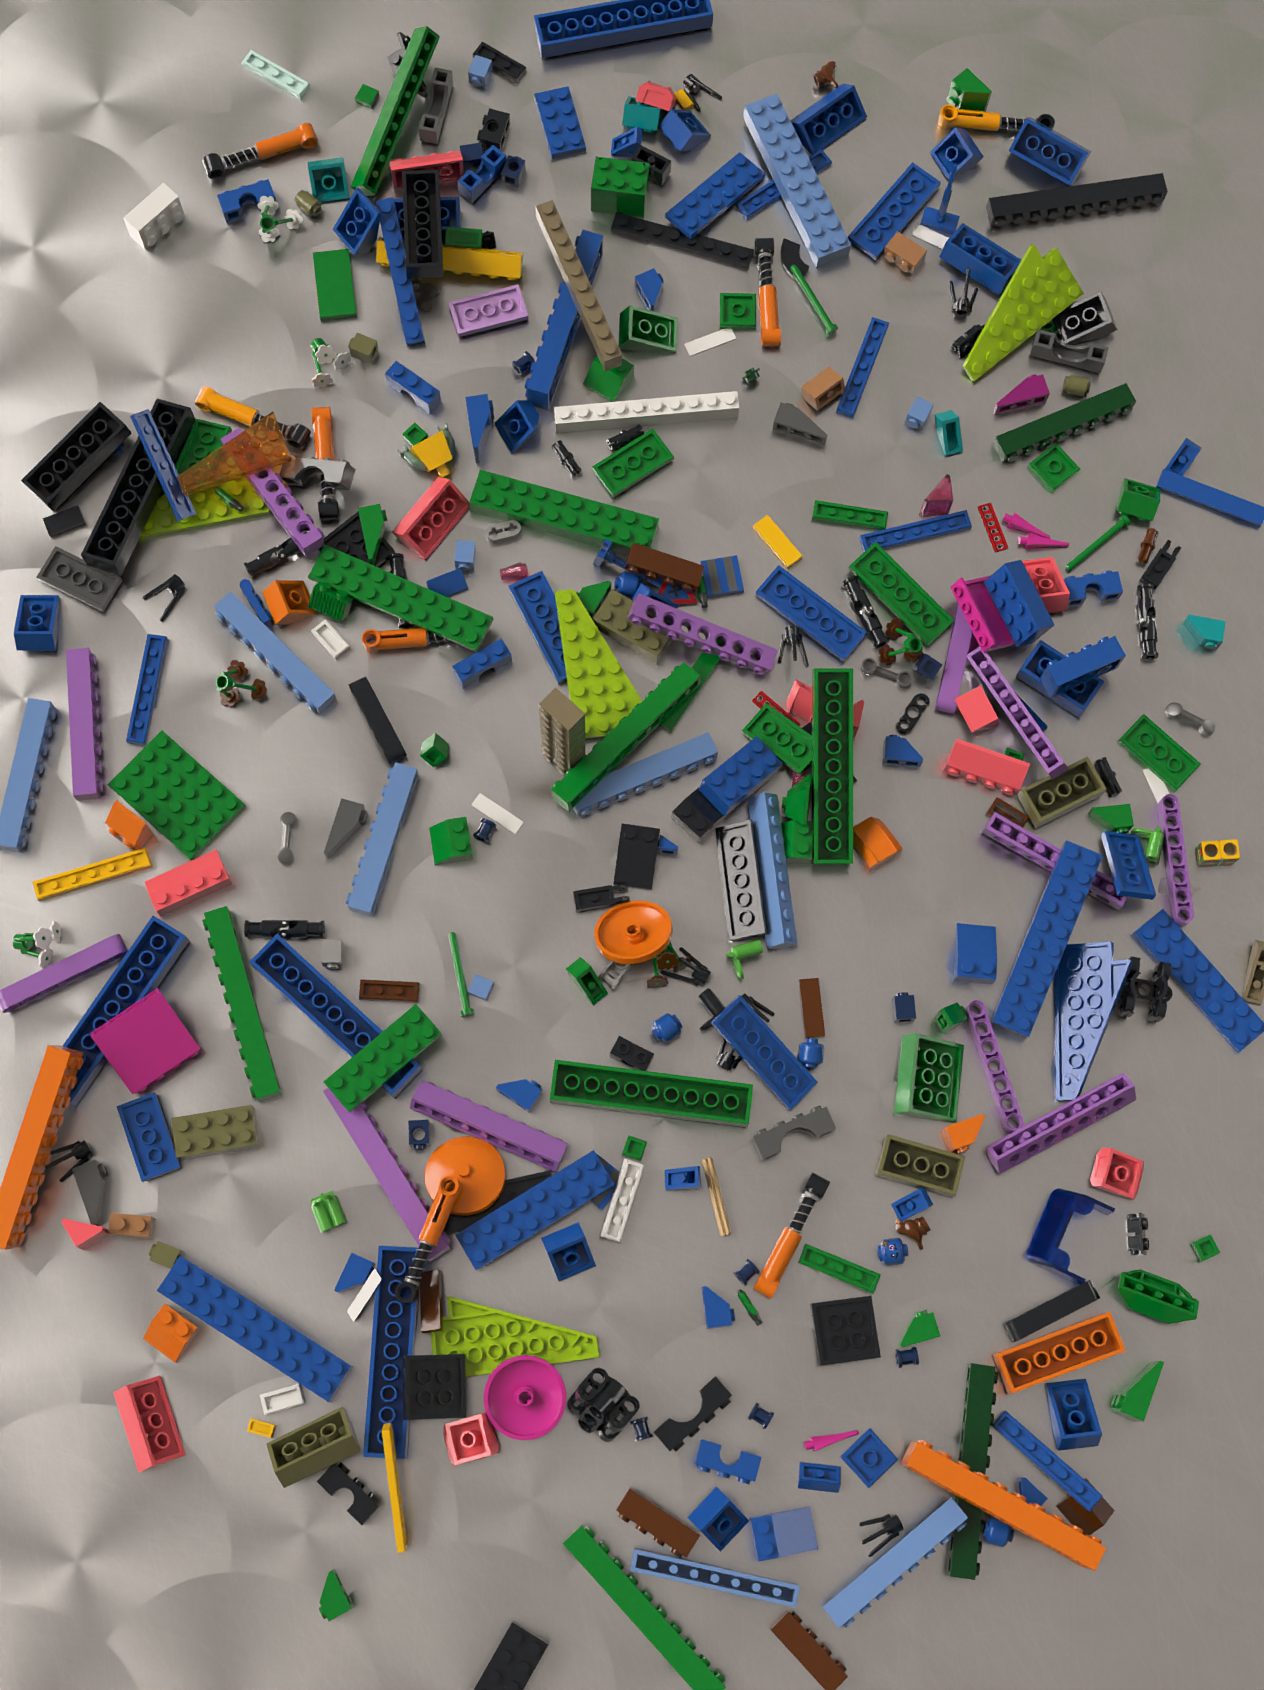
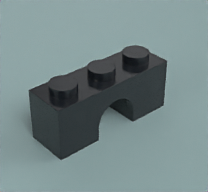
M342 1462L331 1465L316 1482L331 1496H334L341 1488L351 1490L354 1495V1501L347 1512L359 1524L364 1525L381 1506L378 1503L380 1499L372 1491L368 1494L363 1489L365 1484L357 1477L353 1479L348 1474L350 1470Z

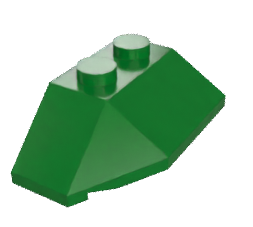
M1141 1269L1120 1274L1118 1291L1129 1309L1168 1324L1196 1320L1199 1301L1193 1298L1180 1284Z

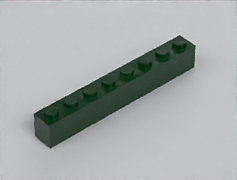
M1127 383L998 435L995 437L992 445L1002 463L1006 461L1012 462L1020 455H1029L1037 448H1046L1054 441L1060 442L1071 434H1080L1088 427L1094 428L1098 426L1100 422L1105 420L1107 422L1111 421L1120 414L1126 415L1133 410L1136 400Z

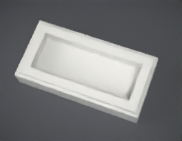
M326 619L311 630V633L335 660L350 649V646Z
M295 1384L260 1395L264 1415L305 1404L301 1384Z

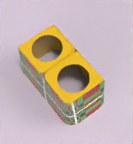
M1238 839L1201 841L1195 848L1197 866L1199 864V867L1233 865L1240 859ZM1225 844L1233 846V856L1225 854L1223 849ZM1215 845L1218 849L1217 855L1214 857L1207 856L1204 851L1205 846Z

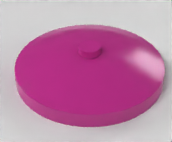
M518 1355L500 1363L488 1377L484 1388V1407L490 1422L499 1432L517 1440L536 1439L550 1432L560 1421L566 1406V1388L559 1372L546 1360L533 1355Z

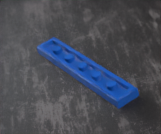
M822 149L808 157L816 174L832 164V161ZM774 180L737 203L736 207L746 219H749L781 198V194Z
M872 317L836 413L850 418L854 417L887 332L889 322Z
M149 409L131 415V420L177 520L181 521L196 514Z
M1166 469L1162 470L1156 485L1157 488L1259 527L1262 526L1264 521L1263 506Z
M967 510L863 534L859 538L864 552L875 542L885 550L970 530L972 525Z
M147 635L126 738L127 743L145 746L147 744L168 639L166 636Z
M1006 1410L993 1424L992 1427L1088 1512L1101 1500L1102 1494Z

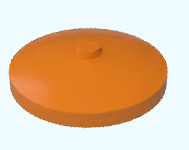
M642 900L628 901L612 907L600 917L594 930V938L599 952L607 959L620 964H637L656 957L668 946L673 934L672 922L666 910L655 903Z
M469 1136L457 1137L441 1144L432 1153L425 1168V1185L432 1201H434L439 1189V1182L444 1176H453L460 1182L461 1192L457 1196L451 1210V1214L460 1216L474 1215L493 1205L503 1191L506 1178L504 1163L498 1151L490 1143ZM447 1183L445 1186L446 1192L453 1191L455 1183Z

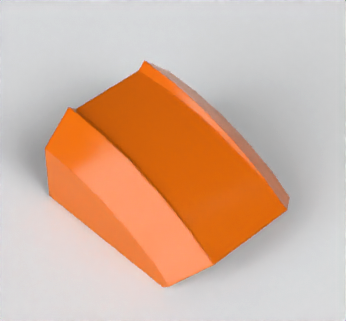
M869 817L853 827V849L868 872L891 857L897 856L903 850L891 831L878 818Z

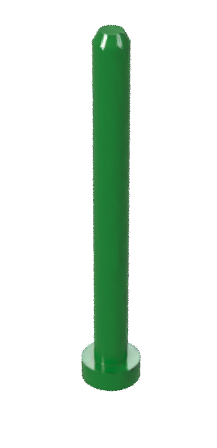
M795 264L792 265V273L827 328L825 332L827 335L833 334L838 330L837 325L832 324L799 268Z
M1124 514L1121 515L1119 522L1066 565V571L1073 570L1119 530L1130 526V519Z
M455 932L449 933V940L463 1008L460 1014L461 1017H469L475 1013L474 1009L470 1008L457 935Z

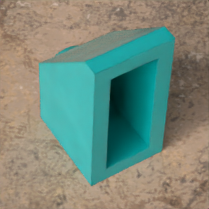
M952 410L935 414L936 432L944 454L947 456L962 452L963 445L959 416Z
M1189 614L1185 618L1183 625L1199 645L1205 646L1207 649H1216L1223 643L1226 621Z

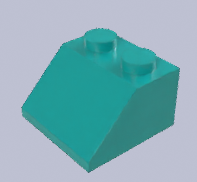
M628 96L624 105L622 126H626L630 130L639 127L645 132L653 133L658 130L662 109L637 102L636 97Z
M343 157L308 162L312 194L320 202L350 198Z

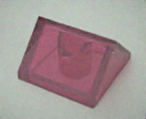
M947 474L926 497L919 514L921 517L943 516L949 513L953 503L950 475Z

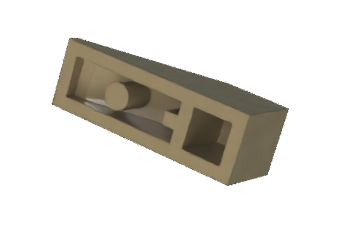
M1255 940L1249 957L1242 998L1244 1001L1259 1005L1262 1004L1264 998V942Z

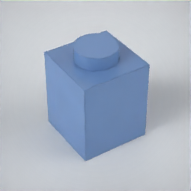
M475 55L468 71L469 83L486 88L493 71L492 60Z
M917 396L907 414L905 422L912 428L922 430L934 404Z
M456 540L455 568H461L462 571L474 570L476 554L474 541Z

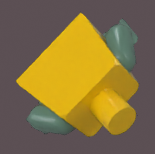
M444 424L445 429H440L437 426L438 433L412 446L410 451L407 445L404 444L405 451L400 452L399 449L397 450L399 456L405 458L411 465L421 471L430 472L436 469L441 478L450 474L445 463L452 460L455 440L449 432L448 424Z

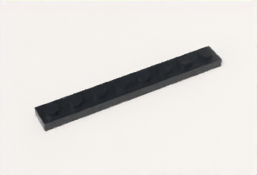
M617 212L611 226L612 232L748 269L754 253V249L699 234L689 239L679 229Z

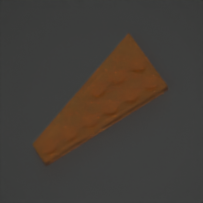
M272 411L177 476L183 495L192 494L291 462L290 454L274 412Z

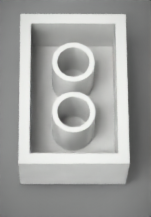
M162 183L124 217V221L130 236L146 250L149 246L154 245L160 236L166 234L175 223L180 222L184 212L179 196Z

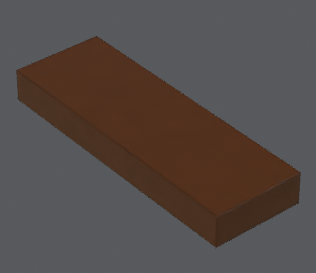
M819 978L799 979L805 1038L825 1037Z
M360 979L359 1000L418 1003L420 983Z
M439 1269L424 1271L421 1274L422 1279H420L421 1332L443 1331L441 1271Z

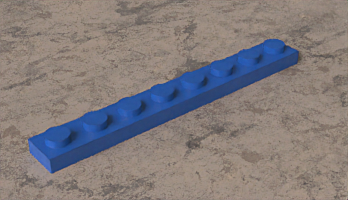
M393 197L377 200L375 202L377 209L381 212L380 225L406 344L408 346L422 343L425 340L412 280L407 279L405 247Z

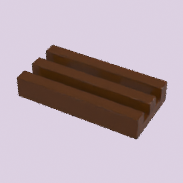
M996 797L986 813L992 817L994 810L1022 828L1029 819V816ZM996 804L1000 805L1001 807L1005 808V809L1008 810L1009 812H1011V813H1013L1014 815L1018 816L1019 818L1023 819V821L1021 822L1020 820L1016 819L1015 817H1013V816L1010 815L1009 813H1007V812L1003 811L1002 809L998 808V807L996 806Z

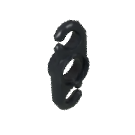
M920 693L913 697L906 707L903 716L899 718L900 722H907L908 727L903 729L900 722H897L896 728L899 732L908 733L913 729L920 719L923 710L926 709V705H919L917 701L919 698H923L925 703L929 704L930 700L927 695ZM915 709L918 712V716L911 718L908 715V710Z

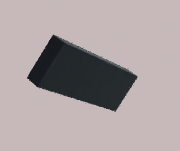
M481 42L472 54L473 58L475 55L492 60V69L515 83L519 81L526 71V66L484 42Z

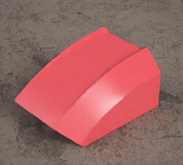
M651 81L639 86L636 97L637 102L670 111L677 104L676 95L671 87L659 85Z
M796 679L786 702L788 713H792L811 724L812 687Z
M1102 1148L1096 1154L1094 1168L1090 1177L1091 1184L1098 1189L1134 1200L1138 1194L1144 1161L1113 1148Z
M486 1413L444 1424V1440L448 1457L453 1466L498 1454L499 1443L495 1428Z

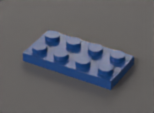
M569 86L535 93L534 98L551 158L586 151V145Z
M1104 831L1101 837L1117 896L1153 900L1156 892L1139 835Z
M155 1092L116 1106L142 1182L181 1168Z

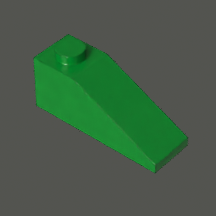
M380 504L358 508L368 560L371 565L375 564L385 531L384 521H387L386 511L381 510Z

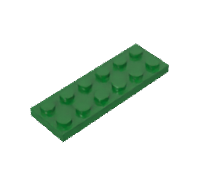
M877 542L872 544L849 565L848 569L927 647L955 621Z
M415 1004L323 1082L350 1113L437 1040L442 1033L419 1006Z

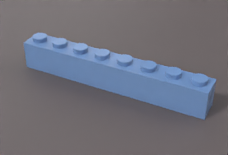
M231 591L214 605L217 612L215 614L222 623L225 621L229 625V630L234 635L239 634L242 637V643L247 648L251 646L255 650L254 654L259 660L264 659L268 663L267 667L273 673L277 672L281 676L280 680L286 686L290 685L294 689L292 690L299 699L304 698L307 701L305 704L312 712L316 710L321 714L336 700L335 693Z
M28 698L0 814V850L21 853L22 847L26 845L25 833L31 823L30 812L35 807L34 795L39 789V774L43 772V756H46L48 751L46 743L48 737L50 738L52 734V719L54 720L56 717V708L51 701Z
M709 732L609 773L574 807L577 816L581 814L582 816L588 815L593 812V809L598 807L600 809L605 808L612 801H622L631 793H641L648 786H658L667 778L675 779L682 772L694 771L703 763L705 765L713 763L718 756V751Z
M395 762L394 767L389 769L387 776L389 782L388 785L383 787L382 803L377 805L376 814L378 815L376 821L371 823L370 832L372 833L370 839H366L364 845L366 852L364 857H360L358 863L360 870L358 875H355L353 878L352 886L354 888L346 899L349 911L370 917L373 915L418 777L417 768Z
M764 792L748 798L750 820L754 823L768 930V934H765L766 945L769 949L780 950L797 945V934L777 794Z
M951 1497L823 1606L824 1610L838 1628L842 1625L847 1628L855 1621L853 1616L856 1613L860 1612L863 1614L871 1607L870 1601L874 1598L877 1600L881 1599L888 1593L885 1589L890 1584L895 1587L903 1580L901 1575L908 1570L911 1573L919 1566L918 1560L923 1556L927 1559L936 1552L934 1547L939 1542L943 1546L952 1538L949 1535L952 1531L956 1529L959 1532L968 1524L965 1521L968 1519L967 1515Z
M635 1548L630 1566V1571L795 1608L800 1589L798 1584Z

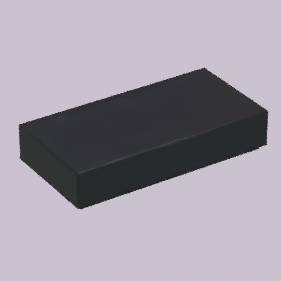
M78 505L43 518L50 537L86 524Z

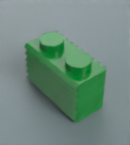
M319 582L313 587L308 607L342 622L349 615L353 597L349 596L344 590L331 588V585L327 582Z

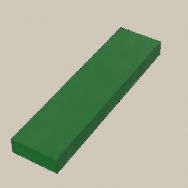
M815 500L812 520L884 530L887 525L888 512Z
M808 1244L804 1245L798 1261L801 1265L874 1294L881 1276L879 1273Z

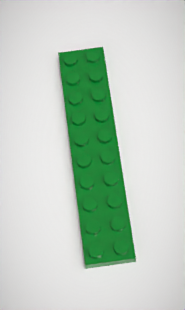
M324 545L308 575L311 581L316 583L327 582L331 585V588L344 590L355 600L475 652H478L494 620L488 614L327 545Z

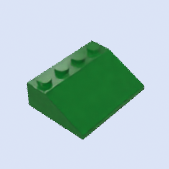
M918 1033L902 1035L894 1113L915 1118L957 1123L964 1045Z

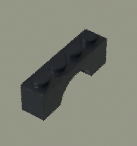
M716 1376L699 1390L702 1404L699 1413L692 1420L677 1422L668 1418L653 1432L669 1452L672 1449L675 1452L685 1444L682 1441L688 1435L692 1438L700 1430L698 1426L703 1421L707 1424L716 1416L713 1413L716 1409L720 1407L722 1410L731 1402L729 1398L732 1395Z

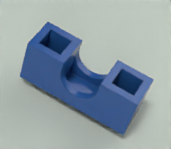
M492 145L481 156V163L475 172L469 169L458 180L459 193L473 203L501 174L507 159L506 154Z
M269 179L259 180L254 184L244 185L238 189L224 191L217 195L226 223L243 218L241 209L245 203L253 202L258 205L261 196H272L274 201H276Z
M395 361L386 371V384L399 393L403 391L409 393L415 400V404L429 414L441 401L438 389L398 361Z
M1108 570L1097 575L1088 573L1083 575V577L1069 576L1064 579L1070 592L1068 606L1082 605L1087 598L1085 593L1087 589L1097 591L1101 601L1119 599L1123 593L1118 571L1112 572Z
M501 638L453 665V673L464 689L478 681L479 676L490 668L497 670L512 662V656Z
M700 1440L694 1464L698 1465V1470L709 1473L710 1469L718 1471V1476L729 1479L730 1475L738 1477V1482L750 1484V1481L755 1482L761 1461L760 1456L740 1451L738 1460L732 1465H727L720 1459L721 1445Z

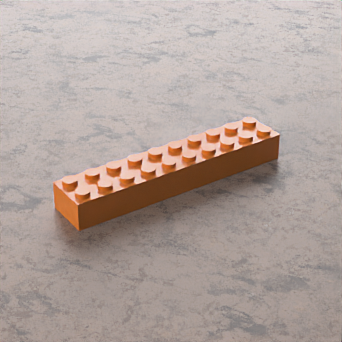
M60 1045L47 1046L0 1187L1 1249L7 1250L19 1247L25 1239L24 1230L26 1225L30 1223L32 1206L38 1200L37 1191L45 1178L43 1174L45 1166L50 1163V1152L57 1142L58 1136L56 1134L58 1128L63 1124V1113L70 1103L71 1097L69 1095L71 1089L76 1085L77 1071L83 1064L82 1052Z
M918 1440V1442L910 1443L900 1465L1083 1568L1096 1571L1106 1550V1547L1101 1545L1102 1540L1093 1535H1083L1081 1528L1073 1524H1064V1519L1055 1514L1044 1513L1046 1509L1036 1503H1026L1027 1498L1016 1492H1007L1008 1488L998 1482H989V1477L985 1474L969 1471L970 1466L961 1461L953 1462L950 1460L952 1456L941 1450H932L933 1445L928 1442Z

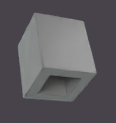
M321 939V963L326 969L334 970L338 969V966H343V942L341 939Z

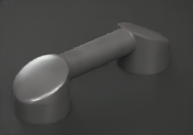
M865 658L862 661L861 668L868 675L873 673L895 680L901 687H906L912 682V674L909 671H901L898 674L878 667L873 658Z
M1170 703L1165 708V715L1168 718L1176 719L1178 716L1189 720L1199 726L1200 734L1205 737L1211 736L1215 731V724L1211 719L1203 720L1184 710L1179 703Z
M285 812L280 817L283 825L282 848L278 851L277 856L279 862L285 866L290 865L294 861V855L289 848L291 828L296 825L297 819L292 812Z

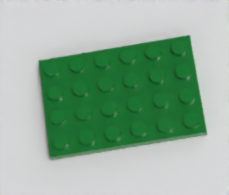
M163 730L107 784L189 860H193L245 807V804Z

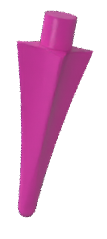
M1015 512L1013 516L1005 513L1002 519L1008 522V528L1050 539L1049 535L1031 525Z
M1028 533L1027 537H1019L1018 540L1019 544H1025V549L1069 546L1068 542L1052 540Z
M854 1430L840 1434L809 1437L810 1441L803 1443L805 1450L813 1449V1452L818 1451L835 1442L858 1435L859 1432Z

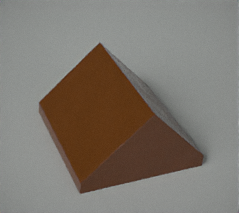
M1087 1478L1084 1479V1480H1086L1092 1487H1094V1486L1087 1480ZM1069 1494L1056 1505L1071 1524L1081 1528L1083 1535L1087 1534L1089 1536L1103 1527L1115 1511L1103 1497L1090 1512L1083 1508Z

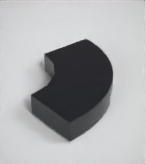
M784 238L780 255L785 271L792 279L797 281L791 271V266L795 264L805 278L810 266L805 264L800 258V245Z

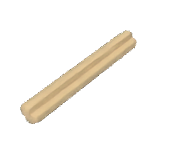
M708 1157L702 1160L719 1232L724 1237L731 1234V1229L713 1158Z

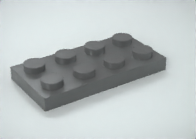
M57 546L54 547L36 577L39 581L104 612L122 582L120 577L110 572L87 566L83 559Z

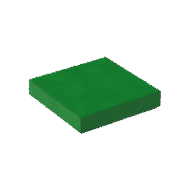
M720 293V329H756V294Z
M1057 443L1053 444L1028 465L1029 469L1052 493L1080 471L1077 464Z

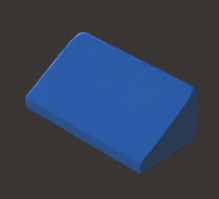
M461 568L426 581V586L429 590L446 597L468 589Z
M800 1462L798 1475L799 1489L839 1492L841 1467Z

